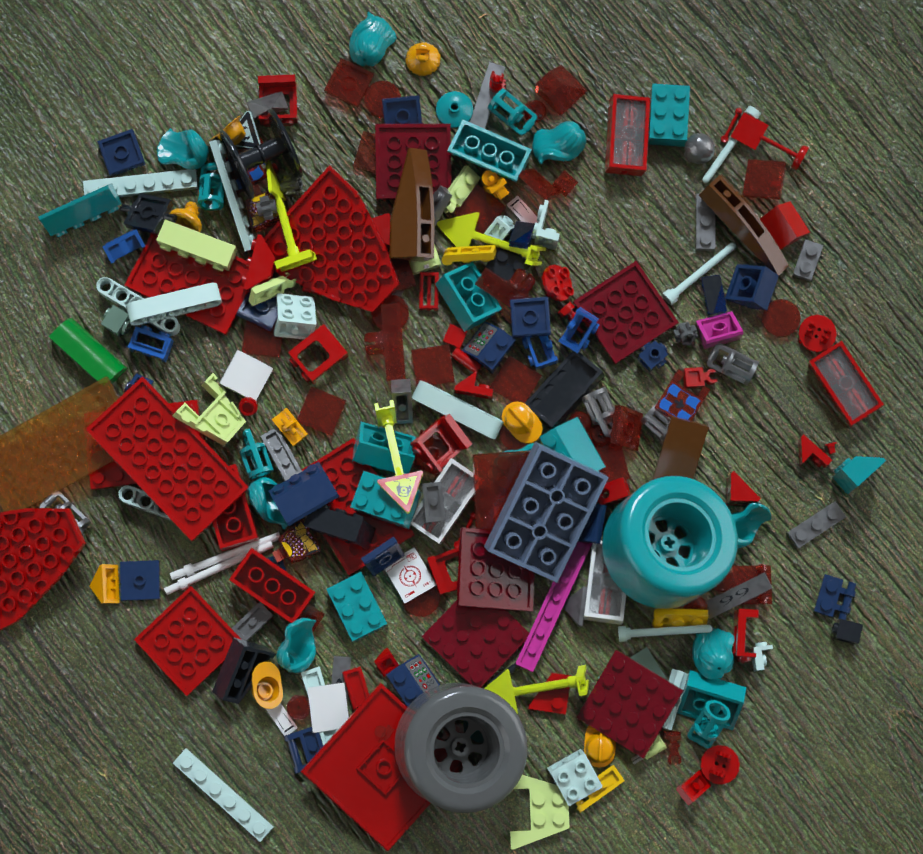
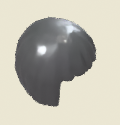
M703 133L691 135L685 143V159L696 164H704L710 161L714 155L715 145L713 140Z

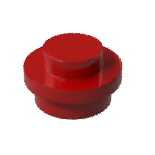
M245 397L239 402V410L243 415L251 416L257 412L258 404L255 399Z

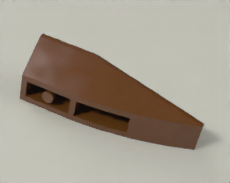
M408 148L390 219V258L425 262L434 259L435 220L430 165L427 150Z
M720 174L699 194L701 199L767 268L780 275L789 266L780 248L749 202L723 174Z

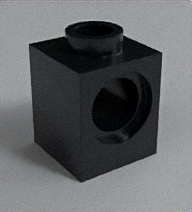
M839 619L832 626L831 634H834L833 639L855 645L859 644L863 624Z

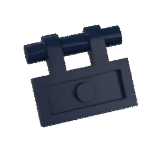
M824 574L813 612L833 617L834 611L840 612L838 619L846 620L847 615L851 611L850 604L852 598H855L856 583L849 582L847 589L842 588V579ZM839 594L845 595L842 605L837 604Z

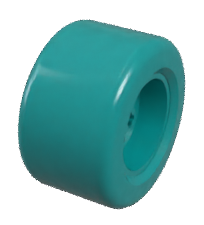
M683 476L656 478L638 488L611 513L604 528L602 539L605 565L616 585L636 602L660 609L684 606L715 588L731 570L738 547L735 521L722 498L705 484ZM665 520L667 522V531L660 532L655 522ZM676 527L685 535L684 538L678 539L674 535ZM649 533L654 536V541L652 544L650 542ZM680 546L689 547L688 559L683 558L678 553ZM673 558L677 567L668 564L666 559Z

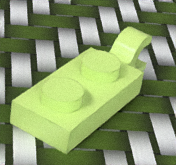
M469 166L463 167L448 188L452 197L444 210L445 213L448 211L452 213L456 207H461L480 180V177Z
M280 276L272 278L261 285H255L251 288L249 302L254 306L276 297L278 293L283 294L285 289L294 287L297 280H288V278Z

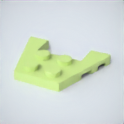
M212 373L201 386L215 398L213 403L200 416L184 403L172 416L224 446L246 421L233 402L230 403L225 395L226 390L223 386L220 387L216 382L217 377Z
M522 775L514 789H529L531 830L510 831L511 849L519 848L569 829V806L558 786Z

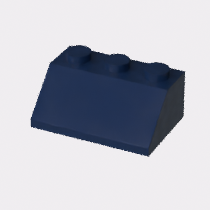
M319 462L308 466L304 471L292 475L288 480L275 485L269 490L272 499L288 526L339 497Z

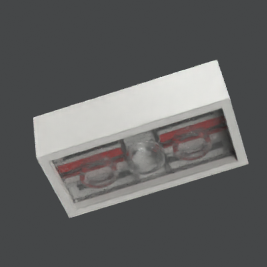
M452 458L435 481L442 482L446 521L426 523L423 498L416 508L411 522L412 526L440 545L484 482L483 479Z
M602 541L600 544L592 543L583 620L622 625L626 594L616 585L607 570L603 557Z

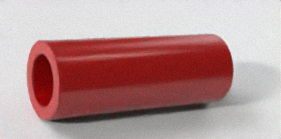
M458 347L451 355L452 358L473 373L478 372L482 366Z

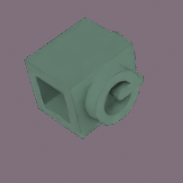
M113 305L111 309L108 308L103 315L104 320L101 323L105 329L118 337L126 335L132 326L127 309L121 305L119 307Z

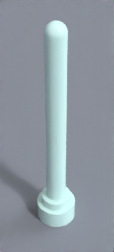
M748 106L745 110V113L756 119L761 115L752 106ZM730 138L702 179L704 183H708L737 143V140Z
M733 242L728 244L675 289H667L662 294L664 300L672 306L678 301L679 294L736 248V244Z
M711 625L630 630L626 626H618L619 642H627L631 637L711 632L713 628Z

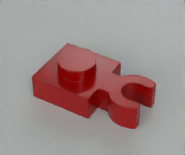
M703 367L684 368L682 370L684 388H703L705 382L709 385L715 384L717 379H711L709 374H714L716 370L709 369L707 372H703Z

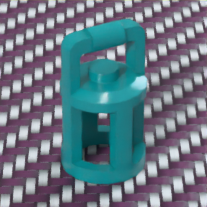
M504 88L493 97L487 107L489 111L521 136L525 135L527 131L529 132L537 120V115ZM507 96L513 102H515L518 105V107L513 109L503 101L504 98ZM498 106H501L510 114L508 120L495 110ZM526 111L532 118L525 123L522 130H519L514 124L516 122L519 123L523 119V113Z
M216 162L204 164L201 167L199 180L200 187L197 204L200 208L209 211L221 210L224 207L225 189L220 175L216 173L206 174L207 171L218 170ZM210 188L214 189L213 195L210 194ZM212 200L213 202L212 205H208L204 201Z
M245 429L242 437L246 447L242 448L239 454L248 479L253 480L272 473L274 469L265 444L255 443L251 430ZM261 450L267 466H263L259 455V452ZM246 456H250L254 468L253 471L250 470Z
M708 701L688 731L687 737L705 748H711L731 717L729 708L720 701ZM715 706L713 711L711 712L709 707ZM720 710L724 712V718L717 717Z

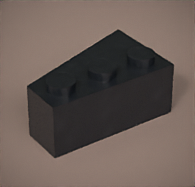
M324 505L308 514L304 526L312 531L344 540L349 544H357L366 550L369 549L376 530L375 527L364 521L363 516L357 514L349 516L346 511L336 508V511L330 510L328 505Z
M233 638L212 692L223 701L239 704L252 687L254 668L262 662H268L270 658L273 659L276 653L264 645Z

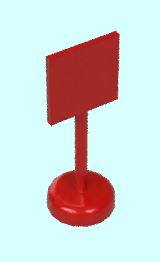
M744 112L731 138L756 150L759 142L763 140L795 157L791 166L797 170L809 147L803 145L799 152L796 153L763 136L769 125Z

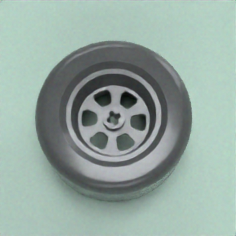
M447 683L425 691L407 707L396 730L395 757L402 777L419 796L433 805L450 812L474 813L498 804L516 787L526 765L527 737L520 717L502 697L474 685ZM456 720L468 722L464 733L456 732ZM443 726L446 727L450 734L446 741L436 738ZM479 730L483 737V743L472 744L470 736ZM457 742L462 744L460 746V751L455 749V747H457ZM445 748L447 757L443 761L437 762L434 750ZM473 751L480 753L482 756L476 766H472L468 760L469 754ZM453 760L461 761L462 772H450L449 767Z

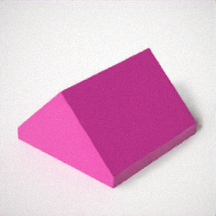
M732 311L696 321L704 349L714 347L717 343L726 344L740 340L744 334Z

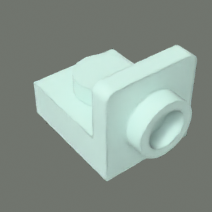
M500 215L495 218L484 234L504 240L510 231L514 230L515 226L508 216Z
M767 642L755 643L756 647L750 648L751 653H757L756 658L752 659L754 672L765 670L764 666L767 665V661L762 651L773 649V645H767Z

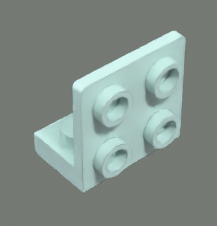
M545 200L544 205L540 204L537 215L539 223L535 222L532 238L535 239V245L557 250L560 234L550 228L543 230L549 203L548 200Z
M278 293L276 296L278 318L274 329V336L305 339L315 331L316 327L314 297Z
M582 749L547 767L568 806L602 788L599 778Z

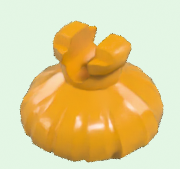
M427 42L414 44L406 53V65L416 75H431L440 65L441 58L438 49Z
M189 201L185 205V209L177 208L169 213L177 215L176 224L201 232L202 224L198 218L200 212L195 202Z

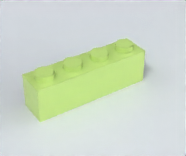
M164 220L156 240L160 248L165 251H177L179 256L184 258L193 257L196 262L203 265L209 263L213 265L214 269L219 271L224 269L230 270L238 251L235 245L168 220Z

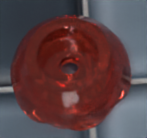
M531 100L525 104L531 111L536 110L534 112L537 115L535 123H539L546 116V107L541 101ZM524 111V117L528 121L532 116Z
M582 411L573 413L569 421L578 417L588 433L592 426L591 417Z
M594 425L588 433L596 448L608 446L611 442L612 437H606L600 425Z
M729 571L724 578V582L718 584L714 589L718 592L730 590L735 583L733 573Z
M699 597L684 605L683 609L707 610L708 604L702 597Z
M295 695L287 703V711L293 719H304L310 713L309 700L305 696Z

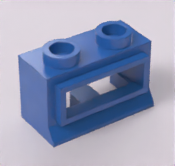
M133 229L106 243L103 249L112 264L120 257L140 247H145V244L137 229Z
M579 307L558 342L576 353H579L581 349L585 351L590 343L588 340L591 333L595 334L600 326L597 323L599 318ZM586 317L592 323L578 344L571 338L583 318Z
M141 325V328L135 327L128 349L132 352L134 350L142 352L148 357L160 358L162 362L166 363L174 342L172 338H169L170 334L159 331L158 334L151 332L152 329ZM139 334L164 341L162 350L137 342Z
M539 336L547 361L538 363L530 340L533 337L521 338L524 349H529L530 355L528 360L531 367L535 366V369L539 370L558 363L557 356L555 357L553 345L548 336Z

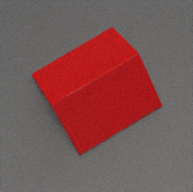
M791 201L777 205L760 218L780 250L810 234Z
M735 471L726 478L727 506H748L752 502H758L761 499Z

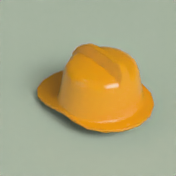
M241 116L235 118L223 129L235 146L246 136L244 127L239 121ZM220 133L216 134L208 141L212 140L215 137L221 140Z
M517 401L508 404L502 412L503 424L517 440L523 443H533L539 439L543 430L542 423L526 404Z
M271 662L258 664L252 673L253 698L265 709L277 707L283 698L281 675L277 666Z
M589 725L585 733L584 753L592 766L598 768L606 767L614 759L616 741Z

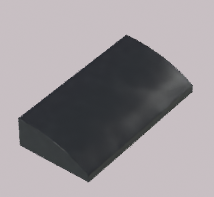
M572 351L524 404L552 430L561 425L582 402V397L589 394L605 377L604 372L580 352Z

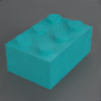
M652 83L648 144L685 147L688 135L690 86Z
M363 471L350 507L358 513L409 529L422 492L417 491L411 511L407 514L377 484V480L384 479V477Z
M362 572L326 589L353 643L388 626Z

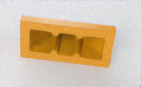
M101 564L93 577L89 587L101 603H120L118 565Z

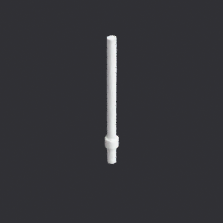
M277 532L198 563L184 565V568L170 573L171 579L175 580L185 575L191 576L198 570L249 551L251 548H256L270 541L280 540L281 536Z
M270 541L253 549L263 553L274 547ZM249 551L188 578L183 577L177 583L165 587L164 590L167 595L180 589L185 590L193 583L242 562Z

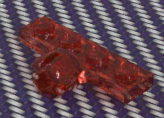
M485 267L476 280L475 285L510 307V300L532 298L528 293L535 284V278L530 273L526 276V270L519 268L509 280H504Z
M400 303L381 304L383 328L380 332L365 334V343L376 342V345L365 346V351L368 355H384L387 381L406 379Z

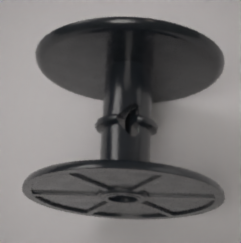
M272 108L268 110V119L275 138L260 145L256 143L255 147L238 153L229 135L224 130L220 131L221 141L226 148L230 164L250 200L254 199L255 194L247 171L264 164L266 166L268 161L283 155L294 175L298 178L303 176L293 144L281 120Z

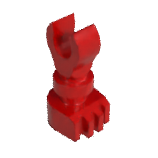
M492 71L489 88L492 92L498 93L502 88H506V80L503 73L496 75L495 71Z
M571 302L567 303L558 312L559 316L565 317L568 315V319L571 321L576 314L572 310L575 306ZM583 319L581 323H584L589 328L587 321ZM578 326L577 331L583 333L582 329Z

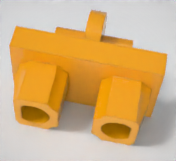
M486 170L482 174V182L485 184L483 189L486 192L493 194L499 200L509 194L504 186L507 183L504 178L499 177L497 173Z
M287 408L271 419L293 447L308 435Z

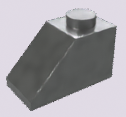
M410 379L391 380L392 400L397 419L395 424L413 423Z

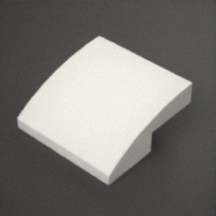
M237 350L219 384L244 397H251L257 400L273 368Z

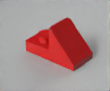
M477 371L458 383L454 388V393L492 400L493 389H490L489 385L479 384V386H475Z
M803 434L798 440L800 466L810 456L818 467L826 468L830 464L832 459Z
M698 770L680 784L676 791L689 806L712 785L702 772Z

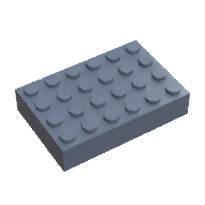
M535 442L484 547L488 552L554 582H558L609 477Z

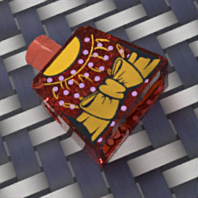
M254 185V199H246L245 203L254 233L276 225L280 218L278 213H274V219L265 220L264 216H258L256 203L260 202L259 197L268 195L269 200L274 199L275 203L276 199L269 193V190L262 193L259 185Z
M301 519L278 538L281 548L272 552L277 563L288 557L291 564H295L319 555L321 550Z

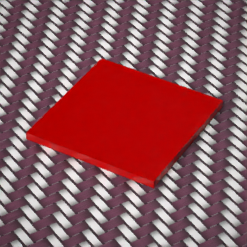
M379 683L300 772L386 851H389L431 803L414 792L399 771L395 757V735L399 721L407 706L382 683ZM437 735L436 738H437L438 740L443 741V740ZM445 748L434 750L437 762H441L447 757ZM453 760L449 767L450 772L458 773L462 768L461 761Z

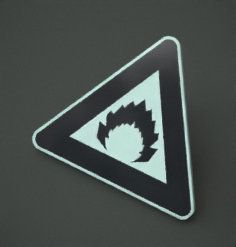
M246 111L240 119L246 136L236 146L253 148L256 143L259 145L261 143L252 113Z

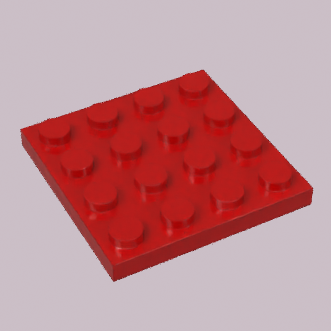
M190 586L134 640L188 697L224 662L233 638H241L202 596Z

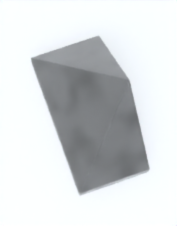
M282 91L247 102L253 120L258 119L260 115H268L270 108L276 113L288 110Z
M584 586L567 599L563 606L564 610L578 627L583 626L587 587Z

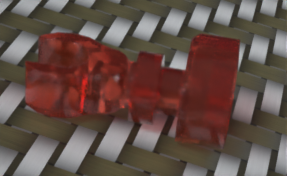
M664 731V738L670 740V743H668L670 753L667 761L671 765V757L677 756L679 765L682 760L678 753V748L680 747L678 740H681V731Z

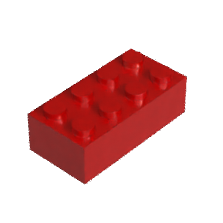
M236 464L230 465L229 467L241 478L238 466ZM245 492L213 522L219 547L222 551L259 540Z
M253 548L249 550L229 579L290 623L299 618L316 593Z

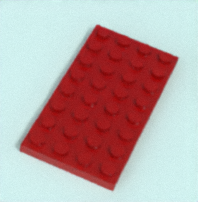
M142 376L85 430L193 542L242 496L249 487L192 427L172 416L176 412L175 409Z

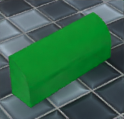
M73 318L65 320L49 335V338L106 390L128 369Z

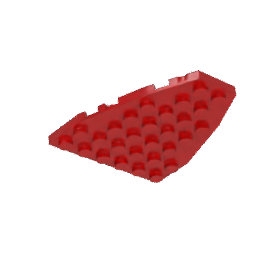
M329 165L287 211L296 246H298L299 253L310 249L315 252L317 260L283 272L280 269H276L275 265L274 270L279 275L290 280L296 279V283L334 301L375 312L400 284L386 244L358 191ZM279 220L264 237L276 261L289 257L287 252L288 246L281 221Z
M25 508L0 512V631L19 622L61 579L86 545L71 509Z

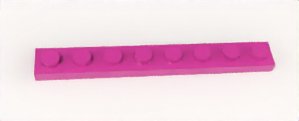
M576 543L558 582L553 581L515 665L533 673L592 543Z

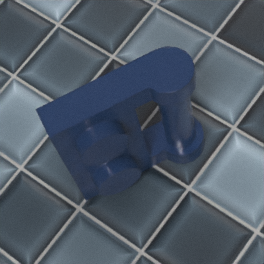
M312 727L283 736L289 746L295 766L293 768L295 774L300 773L306 766V764L302 765L295 742L296 738L300 737L307 762L323 747L320 733H313Z

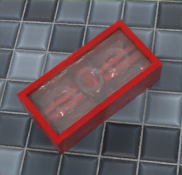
M613 94L609 99L605 173L642 176L646 172L650 98Z
M842 340L809 361V366L850 427L884 406Z

